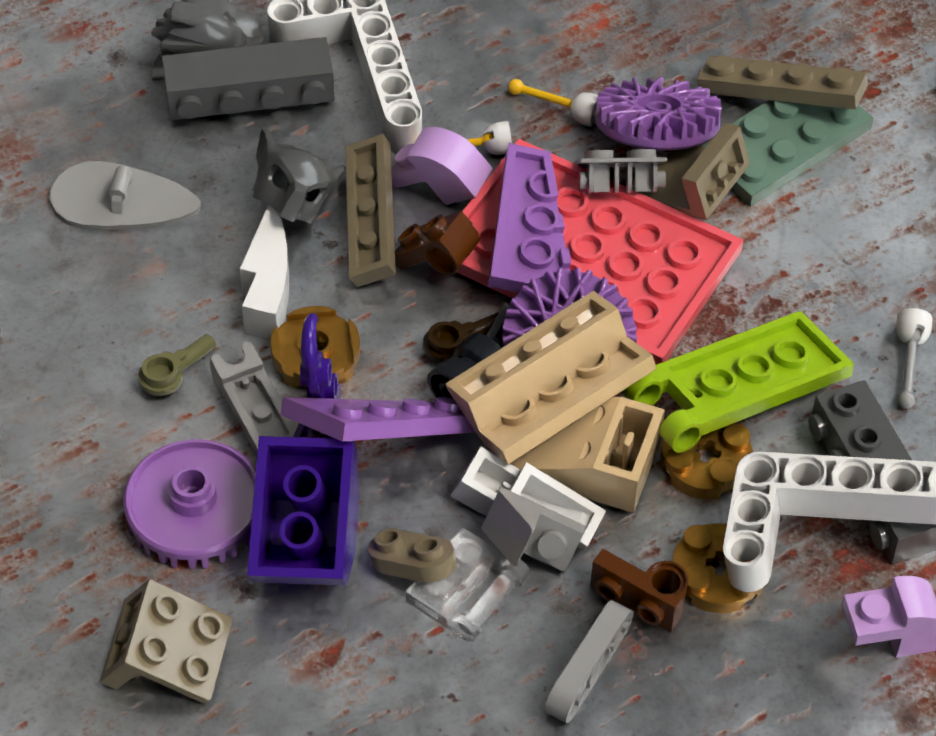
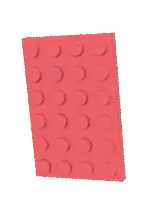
M518 139L515 143L516 145L543 150L521 139ZM551 153L559 194L557 204L559 214H562L565 226L563 236L565 246L569 248L571 258L570 271H574L575 268H580L581 272L585 273L587 270H591L594 276L600 279L605 277L610 285L615 284L618 287L617 291L623 298H627L629 308L633 309V319L635 325H637L636 343L653 355L655 365L667 361L741 253L744 240L634 190L631 193H626V186L619 184V192L614 193L612 180H610V192L588 193V189H579V172H587V169ZM505 157L485 181L476 198L471 199L462 211L473 223L472 225L477 230L480 241L457 270V273L484 286L488 284ZM489 287L512 299L518 295V292Z

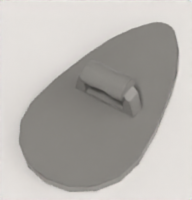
M85 161L68 167L57 176L50 191V203L56 216L68 225L82 229L121 230L159 227L191 218L201 210L200 199L179 183L148 171L106 161Z

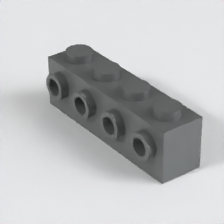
M327 37L162 56L170 120L335 101L334 76Z
M865 380L815 396L812 414L808 418L809 428L814 439L822 442L828 452V456L912 460ZM866 520L873 544L878 550L883 549L891 565L936 550V525Z

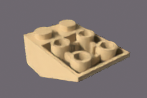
M612 397L510 464L521 470L527 462L586 499L634 513L661 441L659 429L664 420L665 409L624 397Z

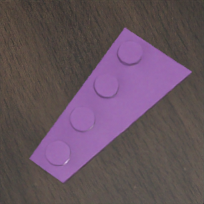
M508 144L503 168L488 287L519 293L523 285L527 286L532 278H540L547 271L557 272L558 268H563V271H570L571 258L569 248H566L563 236L565 226L563 216L559 214L557 204L559 194L550 151Z
M283 397L280 414L342 442L475 432L455 400L449 397H437L435 402H426L418 399L392 401Z

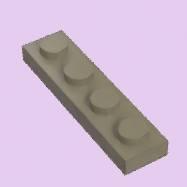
M725 55L709 56L696 78L697 87L709 88L710 94L847 109L857 108L868 86L867 72L850 70L843 67H816L804 63H777L765 59H738Z
M384 134L345 146L349 279L356 287L396 275L391 144Z

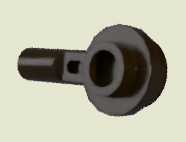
M499 312L473 323L466 322L461 324L454 320L451 322H438L432 325L423 338L425 354L430 359L439 363L443 359L451 358L453 351L472 333L487 335Z

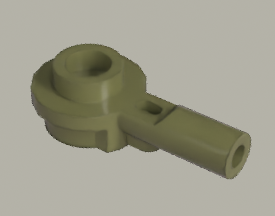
M205 334L185 349H180L175 353L164 351L161 354L148 357L143 362L138 373L139 386L143 391L155 396H165L176 392L183 382L182 372L216 348L215 340L209 334Z

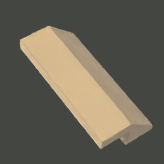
M592 291L446 383V387L483 444L508 465L657 368L653 355L627 337L618 308L595 291Z

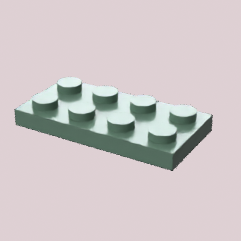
M773 100L766 101L731 123L740 126L750 165L731 190L747 205L753 206L869 131L872 127L873 117L859 105L856 109ZM708 142L699 146L706 147Z

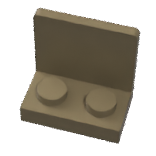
M725 123L714 138L708 142L706 147L696 146L687 149L670 150L665 156L667 157V162L658 165V171H665L666 187L657 188V192L639 193L690 216L707 220L750 165L740 126Z
M148 579L124 599L99 682L117 690L131 678H138L142 675L201 703H206L212 698L232 619L213 608Z

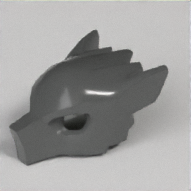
M229 0L175 1L171 8L165 10L164 18L157 19L156 27L152 29L151 35L161 41L160 49L162 53L155 59L150 75L152 80L164 78L162 56L262 44L264 34L259 23L258 14L237 9ZM223 15H226V16L229 18V21H230V22H228V21L223 17Z
M261 129L256 152L258 172L252 189L254 191L253 198L273 207L279 216L294 222L299 219L312 225L323 201L327 198V195L346 167L342 165L331 170L311 151L296 148L292 145H277L269 131Z

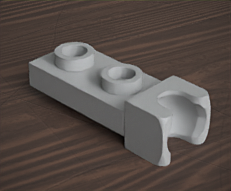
M244 342L242 344V352L245 357L241 363L235 365L228 364L220 354L216 353L210 358V370L215 385L223 399H226L257 456L259 436L293 437L297 427L293 420L280 415L282 400L263 369V362L253 344Z

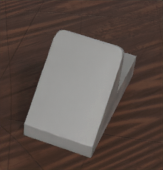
M500 486L481 529L512 565L517 567L523 553L565 572L580 543L586 526Z

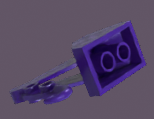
M310 313L305 318L301 336V386H307V398L341 399V385L338 383L337 373H332L331 359L324 358L322 351H317L316 324L318 317L315 313ZM300 423L293 437L259 436L247 576L251 582L347 586L356 553L359 516L357 446L354 441L342 442L326 434L325 438H318L319 431Z

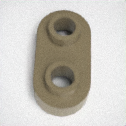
M389 528L379 532L368 545L372 567L382 574L432 583L449 577L457 568V559L453 545L450 541L443 538Z

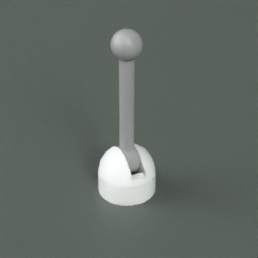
M918 308L904 309L897 315V335L903 343L908 344L903 391L897 397V403L903 409H909L915 404V397L912 394L916 346L925 343L932 331L933 318L931 314Z

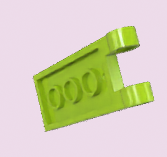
M800 310L656 365L657 369L624 389L621 393L627 399L654 405L660 399L662 393L667 392L682 409L671 413L662 422L659 434L675 452L682 453L695 446L701 436L851 377L854 363Z

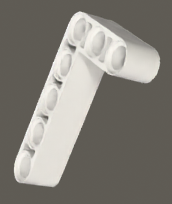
M273 0L267 7L270 43L327 37L328 44L352 40L382 134L390 142L391 151L398 153L406 145L415 143L422 131V108L385 0Z
M752 452L744 456L739 461L736 469L723 545L730 583L739 591L755 592L762 589L769 582L780 515L936 525V462L776 452Z

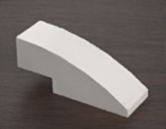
M268 205L240 267L242 296L246 297L242 305L244 333L271 340L274 328L277 326L279 329L286 318L289 300V266L282 219L277 211Z
M482 446L468 463L450 495L452 498L487 516L501 486L585 525V532L577 547L582 550L588 547L606 512L603 508L526 462L520 470L511 464L507 465L497 455Z

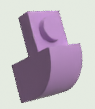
M426 127L423 128L414 144L406 145L396 154V162L392 167V184L397 189L426 181L442 202L448 205L476 198L493 168L476 147L461 135L444 128Z
M916 576L893 577L891 587L844 595L842 608L855 646L890 640L896 658L936 651V596L932 585L927 580Z

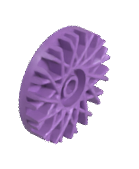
M633 77L632 82L623 80L621 87L612 82L610 87L604 88V92L599 91L596 101L595 121L598 128L607 137L628 146L656 149V151L687 149L710 141L718 133L721 121V99L717 98V96L710 97L709 88L699 86L696 89H689V81L679 82L675 80L673 85L663 88V77H659L656 81L648 78L646 87L639 85L637 79Z
M558 268L557 272L547 271L540 278H532L527 286L523 285L518 295L511 300L510 307L505 315L502 342L503 347L592 291H595L618 308L626 335L634 342H637V325L634 323L633 309L629 308L627 298H623L617 291L618 287L615 284L610 285L607 278L603 277L600 279L594 276L591 270H587L585 273L581 272L580 268H575L574 271H563V268Z
M183 440L155 450L135 467L125 486L123 506L130 536H135L137 546L139 548L144 547L145 554L148 557L154 551L158 553L159 561L162 564L170 559L173 568H177V559L188 560L189 568L191 569L196 567L199 560L202 567L206 569L209 567L208 558L219 555L221 563L226 560L225 553L235 558L237 556L238 544L241 542L246 546L250 544L256 468L238 450L211 440Z

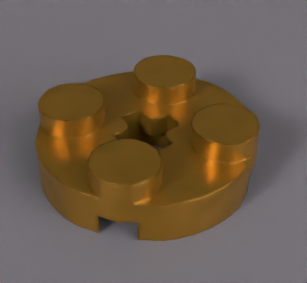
M325 306L302 307L286 315L287 321L281 324L279 329L277 326L274 328L270 340L271 357L276 370L283 375V380L288 386L293 388L302 387L300 383L301 336L305 318L310 313H315L318 317L316 341H319L321 347H326L321 351L324 358L331 359L332 373H337L338 383H345L352 378L354 367L360 357V336L356 325L349 318L347 322L345 319L337 316V310Z
M733 423L701 436L695 446L682 453L675 452L663 439L660 457L663 471L665 468L666 472L671 476L670 482L672 485L688 496L707 500L720 498L721 492L733 489L739 461L744 456L753 452L750 443V432L745 426ZM708 450L717 455L718 458L711 457L709 462H703L700 460L701 454L698 452Z
M722 523L697 524L688 527L674 550L672 562L683 567L688 575L686 595L692 598L691 604L707 612L724 614L736 612L744 608L745 603L753 599L755 595L757 598L763 588L755 592L739 591L730 583L727 568L724 575L715 574L714 567L707 566L714 561L725 563L723 545L727 524Z

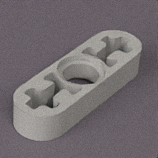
M610 600L605 605L554 684L545 704L544 711L565 723H569L573 719L625 637L632 622L633 610L613 600Z

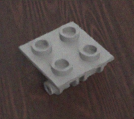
M656 149L630 150L626 152V158H614L613 150H588V152H584L585 158L575 161L577 165H587V172H579V189H588V193L610 192V167L613 170L614 193L619 192V167H625L626 193H631L632 167H635V192L653 193L657 192V188L666 187L665 171H658V164L667 162V157H656Z

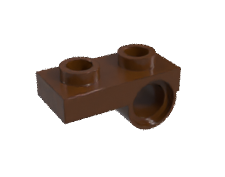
M462 211L446 217L442 214L437 215L425 225H411L399 236L397 241L400 245L395 250V264L402 270L427 261L436 271L445 275H453L479 243V234L472 225L473 223Z
M602 548L592 563L590 587L595 589L603 599L607 601L613 600L633 610L647 624L659 625L672 632L681 620L684 610L688 575L683 567L672 561L656 562L644 572ZM664 589L671 591L672 593L663 594L658 592L657 590Z

